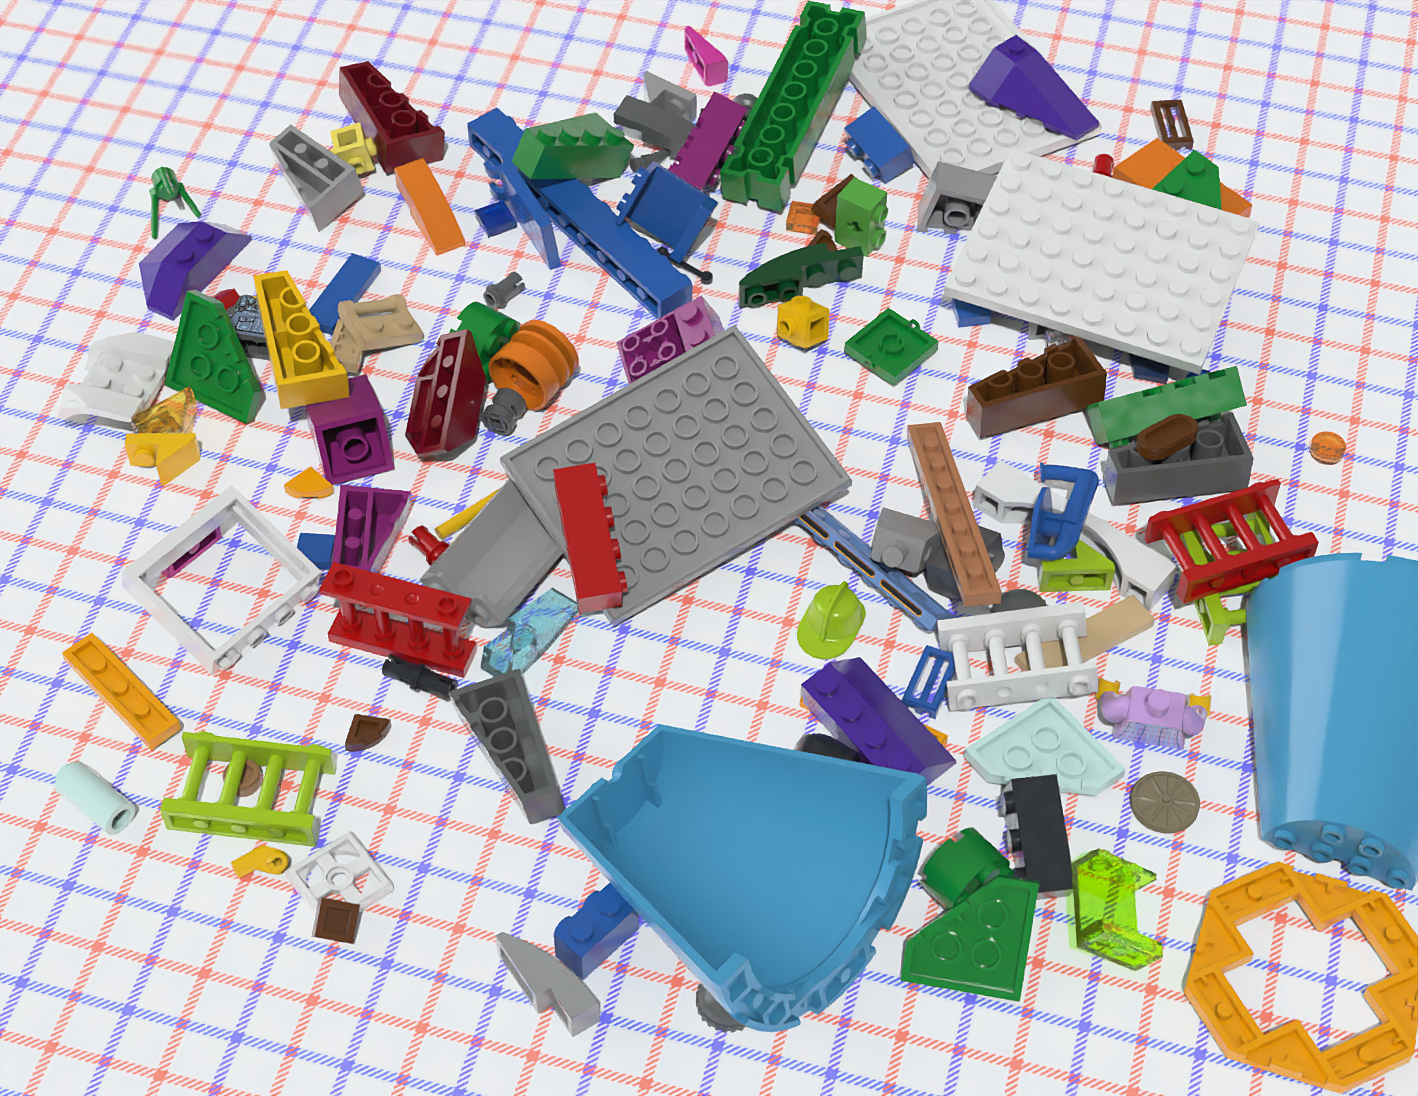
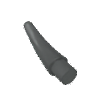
M664 148L654 153L630 159V168L632 171H637L641 166L646 169L653 161L659 164L670 155V150Z

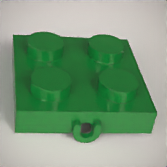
M888 307L845 342L844 352L895 386L938 350L939 341L920 329L921 327L917 320L911 319L908 321Z

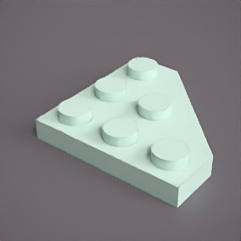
M1055 697L1041 699L965 748L964 758L988 783L1007 785L1011 779L1057 774L1060 792L1097 796L1122 779L1126 770Z

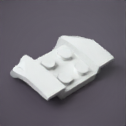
M140 332L112 335L95 341L89 347L87 364L84 370L89 371L81 384L64 385L62 401L56 418L65 420L76 414H90L130 423L134 418L142 420L165 381V373L175 341Z

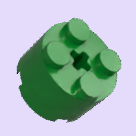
M474 301L468 304L456 318L461 321L456 331L468 329L472 332L486 381L492 380L488 367L490 360L504 344L509 343L515 332L519 331L521 324L519 321L486 304ZM451 328L449 333L456 331Z
M974 827L961 830L960 832L964 837L956 843L951 838L945 841L930 857L922 871L927 876V879H920V884L946 910L955 906L997 875L1014 876V871L1009 867V860Z

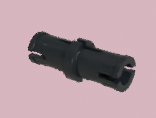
M392 653L388 655V659H385L382 667L383 676L409 685L410 690L418 693L423 691L447 702L451 700L448 692L457 689L458 686L457 680L430 670V666L423 663L418 665L413 662L411 663Z

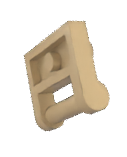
M392 294L387 299L357 303L347 300L341 301L338 304L339 317L361 351L420 343L424 332L407 309L406 301L402 294ZM383 312H391V313H392V314H385V315H378V316H369V317H364V318H359V317H358V316H361V315H368V314H375V313H383Z

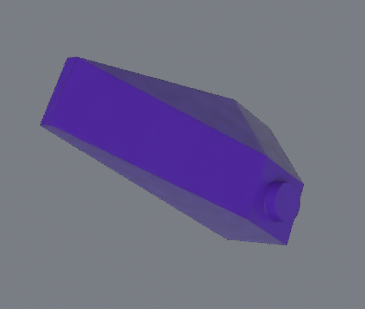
M1014 35L994 47L969 83L968 89L989 105L998 109L1003 105L1015 110L1016 116L1023 119L1030 116L1042 121L1043 127L1076 141L1098 128L1100 124L1039 51L1018 35Z

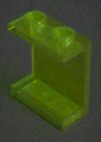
M1101 848L1092 850L1087 855L1071 863L1076 947L1134 972L1163 958L1162 943L1138 933L1135 892L1157 880V873Z

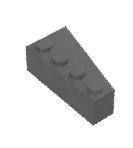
M1233 412L1222 415L1220 421L1211 424L1208 420L1198 422L1199 428L1196 441L1162 460H1149L1139 455L1136 450L1137 442L1108 450L1104 482L1113 505L1247 488L1249 486L1254 457Z
M520 668L449 691L448 693L458 718L528 823L531 825L562 814L565 810L563 800Z

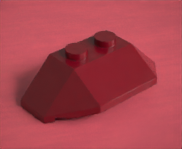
M468 329L440 335L436 342L438 346L428 356L417 375L405 437L414 448L415 453L420 457L447 453L475 438L486 376L472 332Z

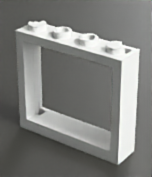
M230 485L122 570V587L213 675L220 668L226 670L231 667L239 658V653L248 645L254 647L261 642L267 634L266 630L274 623L277 625L284 623L291 616L293 608L301 601L304 603L309 602L319 591L321 571L234 486ZM232 516L298 583L218 649L213 651L146 584Z

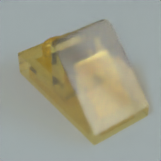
M189 386L136 414L131 422L133 432L192 433L198 414L193 390Z

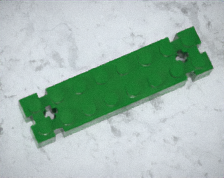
M811 0L807 1L799 16L800 26H794L734 143L735 155H728L720 171L724 199L746 204L750 199L758 200L759 207L783 211L791 195L790 184H796L855 64L854 54L859 55L867 39L864 11L842 7L840 12L831 10L830 4Z

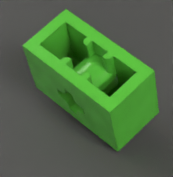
M854 177L837 196L834 242L846 248L860 246L865 257H868L876 247L880 248L887 236L885 220L889 212V208L886 207L888 192Z

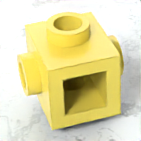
M360 122L330 131L333 149H330V151L356 169L357 175L375 170L373 157L378 155L372 137H366Z

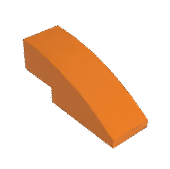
M421 158L394 168L396 187L409 205L410 216L436 256L465 246L464 236L452 209L425 160Z

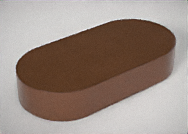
M1185 414L1171 415L1142 430L1137 436L1136 450L1139 455L1149 460L1165 459L1196 441L1199 428L1198 423L1195 419Z

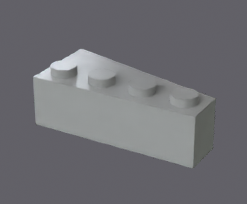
M938 161L918 204L916 232H928V228L944 229V234L956 235L957 230L971 231L997 176Z

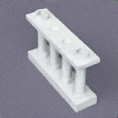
M1083 601L937 620L940 649L953 653L957 680L947 681L950 711L1098 692L1096 662L1083 664L1078 637L1087 636L1086 612ZM1063 639L1068 666L1046 668L1041 642ZM1026 644L1031 671L1009 673L1004 647ZM990 649L994 675L972 678L968 652Z

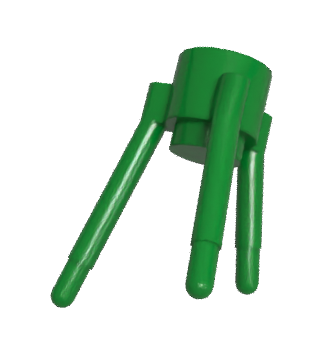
M162 166L152 173L151 182L153 187L149 190L151 197L152 239H157L159 198L171 200L177 194H180L196 217H200L201 212L185 190L184 184L178 182L173 169Z

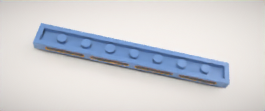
M818 505L793 520L794 523L805 526L811 531L815 541L835 551L838 554L837 558L843 564L854 567L863 575V580L868 585L879 588L888 595V601L892 605L906 610L912 615L914 623L926 631L938 630L937 620L955 618L953 614L896 567H889L884 563L872 560L870 558L872 548L822 506Z

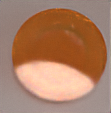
M1323 431L1313 437L1309 452L1311 457L1318 463L1335 465L1343 459L1346 443L1340 435L1330 431Z

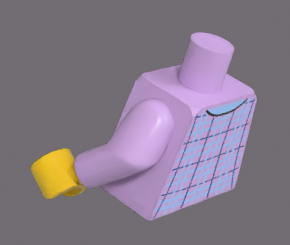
M1103 677L1099 678L1098 692H1096L1095 698L1101 702L1105 719L1114 723L1113 739L1184 750L1186 734L1194 736L1201 733L1206 717L1210 716L1211 694L1199 696L1195 695V693H1189L1188 706L1186 695L1183 693L1141 686H1132L1124 695L1118 697L1121 682L1117 680L1111 682Z

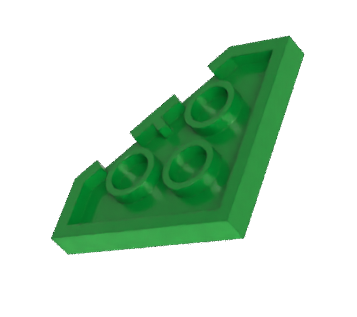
M1195 149L1152 188L1155 191L1222 210L1219 166Z
M197 290L187 291L164 385L237 420L250 423L254 421L262 390L225 307L221 301Z
M999 874L907 938L901 981L1020 1002L1039 881Z

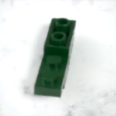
M825 242L796 249L775 257L752 270L738 281L739 309L790 301L793 297L803 296V288L862 278L864 260L862 249L858 246L829 251Z

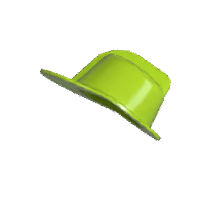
M843 580L840 585H828L821 588L814 595L798 625L796 632L798 644L804 653L813 658L827 660L844 654L854 642L866 617L865 606L858 599L857 595L849 589L848 582Z

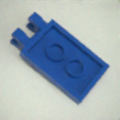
M505 152L500 155L502 164L499 166H493L489 160L483 162L486 174L492 179L501 180L503 188H499L495 182L488 184L491 195L498 201L508 202L510 211L548 269L551 271L561 266L552 222L510 161L507 153Z

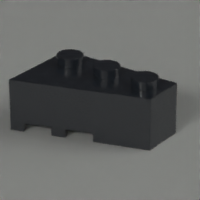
M1057 774L1011 779L1004 791L1001 792L999 799L1007 829L1008 848L1013 855L1015 864L1013 877L1039 881L1037 900L1069 897L1075 891L1076 885Z

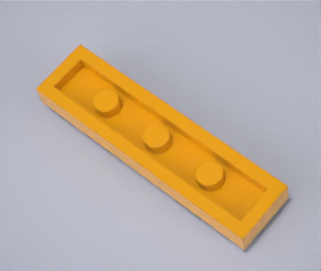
M92 632L62 652L64 661L150 750L181 730L179 720Z

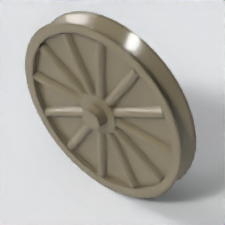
M1156 771L1144 775L1136 782L1132 790L1130 804L1135 817L1141 824L1153 831L1170 834L1181 832L1195 822L1200 809V798L1196 788L1183 776L1168 771Z

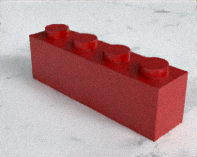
M595 462L553 469L554 488L579 614L621 607L622 593L628 592L625 572L617 571L615 560H621L618 538L611 539L609 528L614 527L611 506L604 507L602 496H608L605 475H598Z

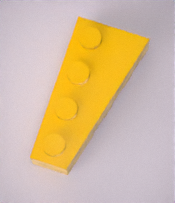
M288 270L254 275L256 299L280 408L286 409L349 397L347 372L337 360L331 344L323 336L320 325L308 310L306 301Z

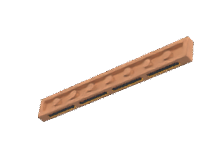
M941 422L907 425V438L964 607L1000 604L1002 591Z

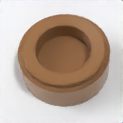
M246 759L236 797L250 796L256 793L262 785L260 767L253 760ZM229 764L223 771V781H225Z

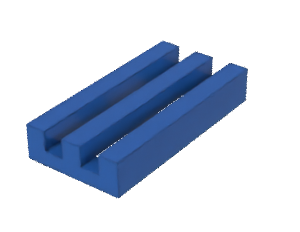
M929 645L925 646L901 700L908 708L909 706L915 708V713L921 715L923 711L929 713V718L936 720L948 692L947 681H952L956 673L953 653ZM931 656L936 657L937 659L920 698H915L914 694ZM944 662H950L933 702H927Z

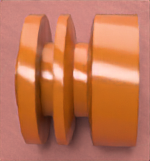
M532 319L525 322L519 331L515 332L509 343L504 344L492 357L488 364L489 374L498 389L509 388L518 392L526 401V409L536 411L543 409L557 393L559 387L563 386L568 378L572 377L579 367V356L571 341L555 326L542 320Z

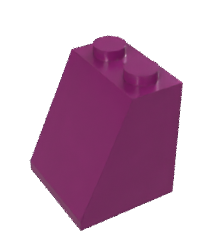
M366 374L348 378L349 397L303 405L324 478L332 485L395 469L383 411Z

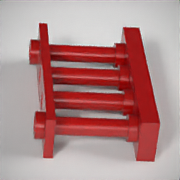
M1278 478L1267 482H1257L1250 487L1174 510L1160 511L1149 517L1144 537L1145 542L1150 544L1164 539L1183 570L1176 592L1182 604L1278 575L1280 568L1315 556L1319 541L1314 533L1311 531L1301 535H1293L1275 507L1281 485ZM1260 510L1280 541L1269 545H1261L1243 515ZM1229 520L1248 551L1236 555L1228 554L1211 525ZM1197 530L1215 561L1204 565L1196 564L1179 535Z
M336 562L332 563L319 588L320 595L339 599L341 606L327 633L329 642L387 658L392 653L417 665L419 663L430 666L431 670L465 678L478 650L476 641L458 637V631L472 604L471 598ZM355 604L373 608L374 614L357 610ZM389 613L408 618V623L391 619ZM423 622L440 626L443 632L424 628Z

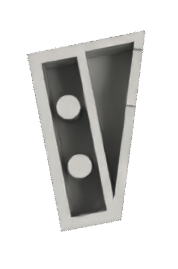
M292 124L287 126L268 143L278 169L318 232L324 229L364 193L356 169Z

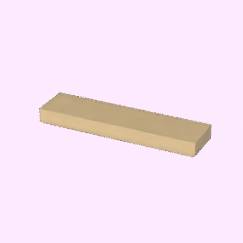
M1134 594L1086 618L1087 636L1078 637L1083 663L1154 626L1155 618ZM1063 639L1041 642L1046 668L1068 666ZM1027 650L1017 654L1015 658L1016 665L1022 672L1031 671Z

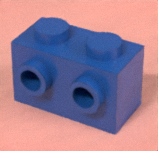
M874 106L844 127L848 138L845 142L848 150L854 157L860 155L864 160L863 165L867 172L873 178L878 176L884 184L915 163L910 146Z
M609 882L601 891L596 890L592 892L584 901L582 908L572 917L566 916L558 923L553 933L555 957L584 981L639 930L638 913Z

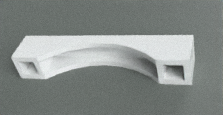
M999 460L976 484L973 507L1001 524L1031 526L1033 510L1042 487L1048 486L1027 476L1020 469ZM1051 490L1053 513L1064 514L1068 499ZM1090 512L1088 513L1079 539L1114 563L1113 581L1118 594L1123 598L1134 594L1150 612L1172 587L1177 564L1165 555L1159 554L1143 545L1135 537L1128 536L1111 526L1106 520L1098 518Z

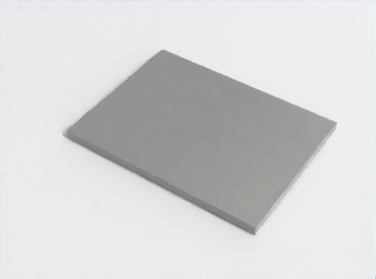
M736 325L731 326L500 457L501 465L567 560L568 554L554 488L553 469L595 462L598 475H605L608 496H602L604 507L611 506L614 527L609 528L611 539L618 538L621 560H615L617 571L625 572L628 592L622 593L621 607L602 610L613 626L851 487L853 481Z

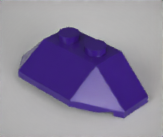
M205 221L178 223L138 263L147 309L174 322L182 313L186 292L197 290L202 293L252 241L251 235L221 223Z

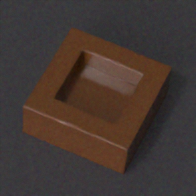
M318 898L311 937L353 944L360 904Z

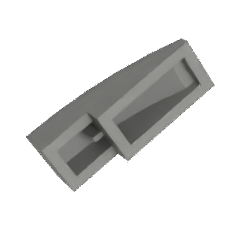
M505 932L495 935L498 956L538 1015L552 1007L572 1037L600 1022L599 1002L584 983L566 966L525 940Z

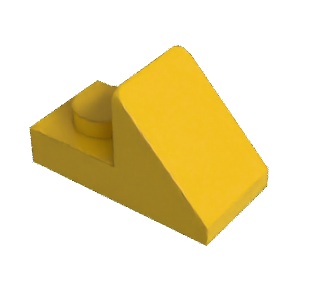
M126 433L124 445L130 466H156L161 486L168 484L200 461L201 453L196 433Z

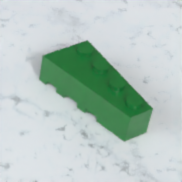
M597 112L525 128L511 162L530 179L620 178L635 145L625 138L623 131L610 125Z
M1233 366L1089 404L1086 407L1096 445L1108 443L1111 449L1130 444L1128 437L1138 435L1142 430L1171 415L1185 414L1193 419L1202 418V421L1208 420L1212 422L1221 419L1222 412L1247 406L1238 368Z

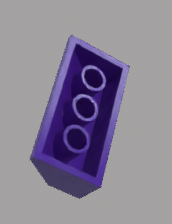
M861 657L829 662L801 684L803 703L835 739L843 742L860 754L861 763L922 775L926 777L927 786L957 764V760Z

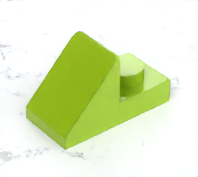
M1079 539L1076 547L1071 550L1070 559L1041 560L1038 577L1039 592L1111 590L1115 565Z

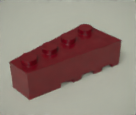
M369 61L339 67L338 96L355 124L360 122L366 137L373 138L378 154L375 157L385 173L394 172V168L421 158L427 164L443 160L445 131L439 125L433 126L429 122V116L421 109L417 111L409 104V98L403 92H396L392 88V82Z

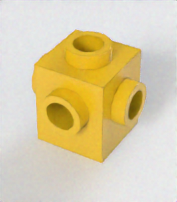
M806 296L793 297L792 300L778 305L777 336L790 341L794 346L808 348L827 340L829 337L830 309L813 302L811 298Z

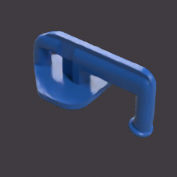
M1040 462L1042 483H1045L1046 480L1075 483L1064 514L1053 513L1051 489L1049 487L1041 488L1034 506L1028 558L1055 561L1061 559L1076 547L1099 484V477L1096 472L1090 469L1055 464L1044 465V462ZM1051 537H1057L1054 546L1049 545Z

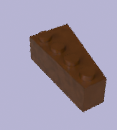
M1070 335L1067 337L1066 343L1060 346L1054 343L1044 348V354L1032 360L1026 357L1017 362L1016 368L1010 371L1002 369L968 386L966 417L979 437L983 438L1087 408L1086 405L1104 401L1107 372L1083 339Z

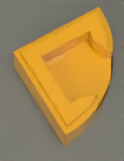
M312 466L284 484L285 493L297 499L316 496L317 499H322L334 493L333 485Z

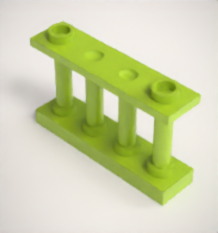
M1259 510L1247 514L1246 521L1260 544H1272L1270 525L1262 512ZM1230 522L1211 525L1218 538L1238 536ZM1197 530L1179 535L1196 564L1204 565L1215 561L1212 554H1209L1207 550L1203 551L1201 545L1202 538ZM1243 549L1227 552L1228 554L1236 555L1239 553L1246 552L1248 550ZM1275 575V576H1272V577H1268V579H1273L1274 577H1276V576H1278V575ZM1262 580L1193 601L1208 646L1223 644L1226 630L1230 629L1231 625L1247 623L1246 609L1229 611L1227 607L1223 608L1220 600L1221 596L1250 593Z
M199 731L197 733L183 732L181 739L187 757L193 759L182 796L177 799L163 798L160 813L167 830L317 847L320 833L315 815L309 814L319 773L335 775L336 764L332 749L318 744L303 746L217 736L206 731ZM246 759L255 761L258 766L267 767L257 804L252 808L234 805ZM208 760L230 762L219 801L215 803L196 801ZM282 769L304 771L294 810L290 812L271 809Z

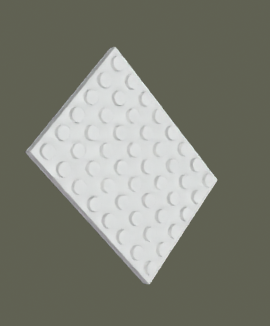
M915 0L866 17L867 39L859 55L854 54L855 64L848 77L868 103L882 114L910 146L914 160L929 179L938 161L993 174L1001 170L1011 148L1042 156L1101 134L1102 123L1100 122L1098 128L1076 141L1043 127L1042 121L1030 116L1023 119L1016 116L1015 110L1003 105L999 109L993 107L968 89L969 83L997 45L1014 35H1018L1034 47L994 0Z
M1011 148L947 279L943 295L1200 375L1257 234L1260 221Z

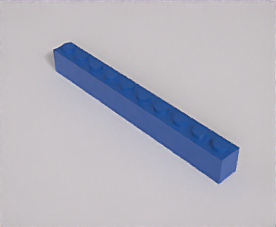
M496 107L467 123L469 146L485 161L489 160L493 166H499L502 164L500 155L506 152L510 161H512L524 131L511 116L505 115ZM514 165L550 221L656 319L692 301L693 284L686 274L679 272L665 255L659 254L645 237L638 235L626 220L621 225L617 224L615 220L618 216L605 201L597 198L586 184H582L576 178L530 179Z

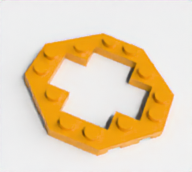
M1279 861L1211 890L1184 993L1226 1058L1339 1094H1343L1411 1061L1418 1030V935L1388 894L1373 889L1369 893L1348 887V882L1319 873H1316L1314 877L1294 871V866ZM1295 900L1298 901L1318 931L1352 917L1393 974L1392 977L1366 988L1363 995L1383 1024L1322 1053L1299 1019L1264 1035L1224 975L1226 972L1251 962L1254 956V952L1237 929V926Z

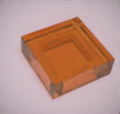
M791 202L786 221V231L811 235L818 233L821 218L811 210L812 203Z

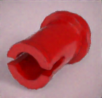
M1105 153L1097 155L1094 159L1093 172L1112 178L1113 157Z
M424 525L416 527L411 532L418 540L412 535H409L408 538L409 543L426 557V562L430 566L449 546L447 542L439 541Z

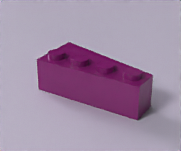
M714 91L695 125L696 127L693 126L684 146L680 148L673 165L671 164L668 170L705 193L704 190L707 185L713 187L721 171L717 167L720 161L725 162L728 155L732 153L734 146L730 143L734 137L738 138L746 122L743 118L748 108Z

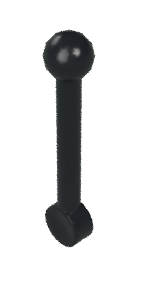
M661 246L657 248L656 251L659 254L665 255L671 262L700 277L702 284L709 285L713 282V274L710 271L702 272L684 261L679 264L669 257L671 254L666 247Z

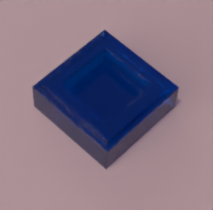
M504 200L474 210L475 219L488 238L517 228V219Z

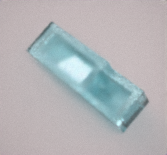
M552 587L511 616L508 620L507 630L484 645L480 668L494 677L519 668L523 675L542 657L579 612L577 602Z

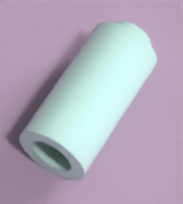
M75 761L65 764L58 770L55 777V791L108 835L120 833L132 821L135 814L134 804L84 763Z

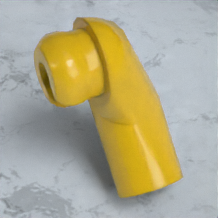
M262 845L236 858L230 864L238 879L255 870L278 875L287 870L289 857L282 850Z

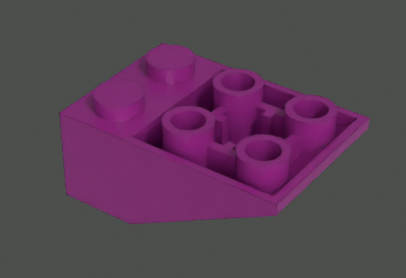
M702 295L616 342L629 384L724 331L720 316Z

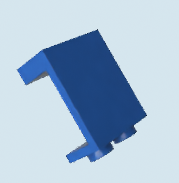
M653 161L646 169L641 166L631 181L635 187L631 194L626 192L619 201L616 209L620 213L615 222L621 225L628 218L674 248L669 257L680 264L690 252L719 202Z

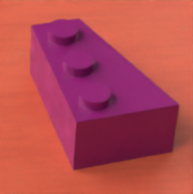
M340 484L332 563L336 562L379 574L408 518L411 491Z

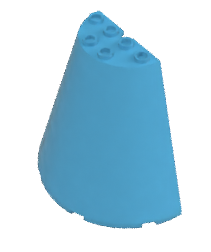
M1357 552L1319 555L1296 561L1280 568L1278 576L1273 579H1263L1252 591L1246 603L1261 839L1273 843L1278 848L1291 849L1309 855L1318 862L1328 863L1333 859H1339L1348 865V870L1353 874L1369 876L1386 882L1393 888L1412 891L1418 882V561L1393 555H1387L1385 562L1361 560L1363 553Z
M659 724L622 759L616 762L610 780L607 781L601 777L597 782L593 783L585 793L557 817V820L563 832L731 1017L751 1029L771 1033L785 1031L801 1025L799 1017L809 1011L817 1015L823 1012L854 983L875 956L876 947L871 944L882 927L889 931L892 928L905 901L918 865L924 839L917 836L916 831L918 820L923 821L927 817L928 793L926 777L916 773Z

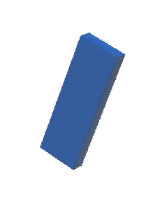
M351 253L309 309L311 315L316 318L322 332L333 335L337 321L340 319L338 313L339 302L351 300L353 303H357L381 272L380 262Z

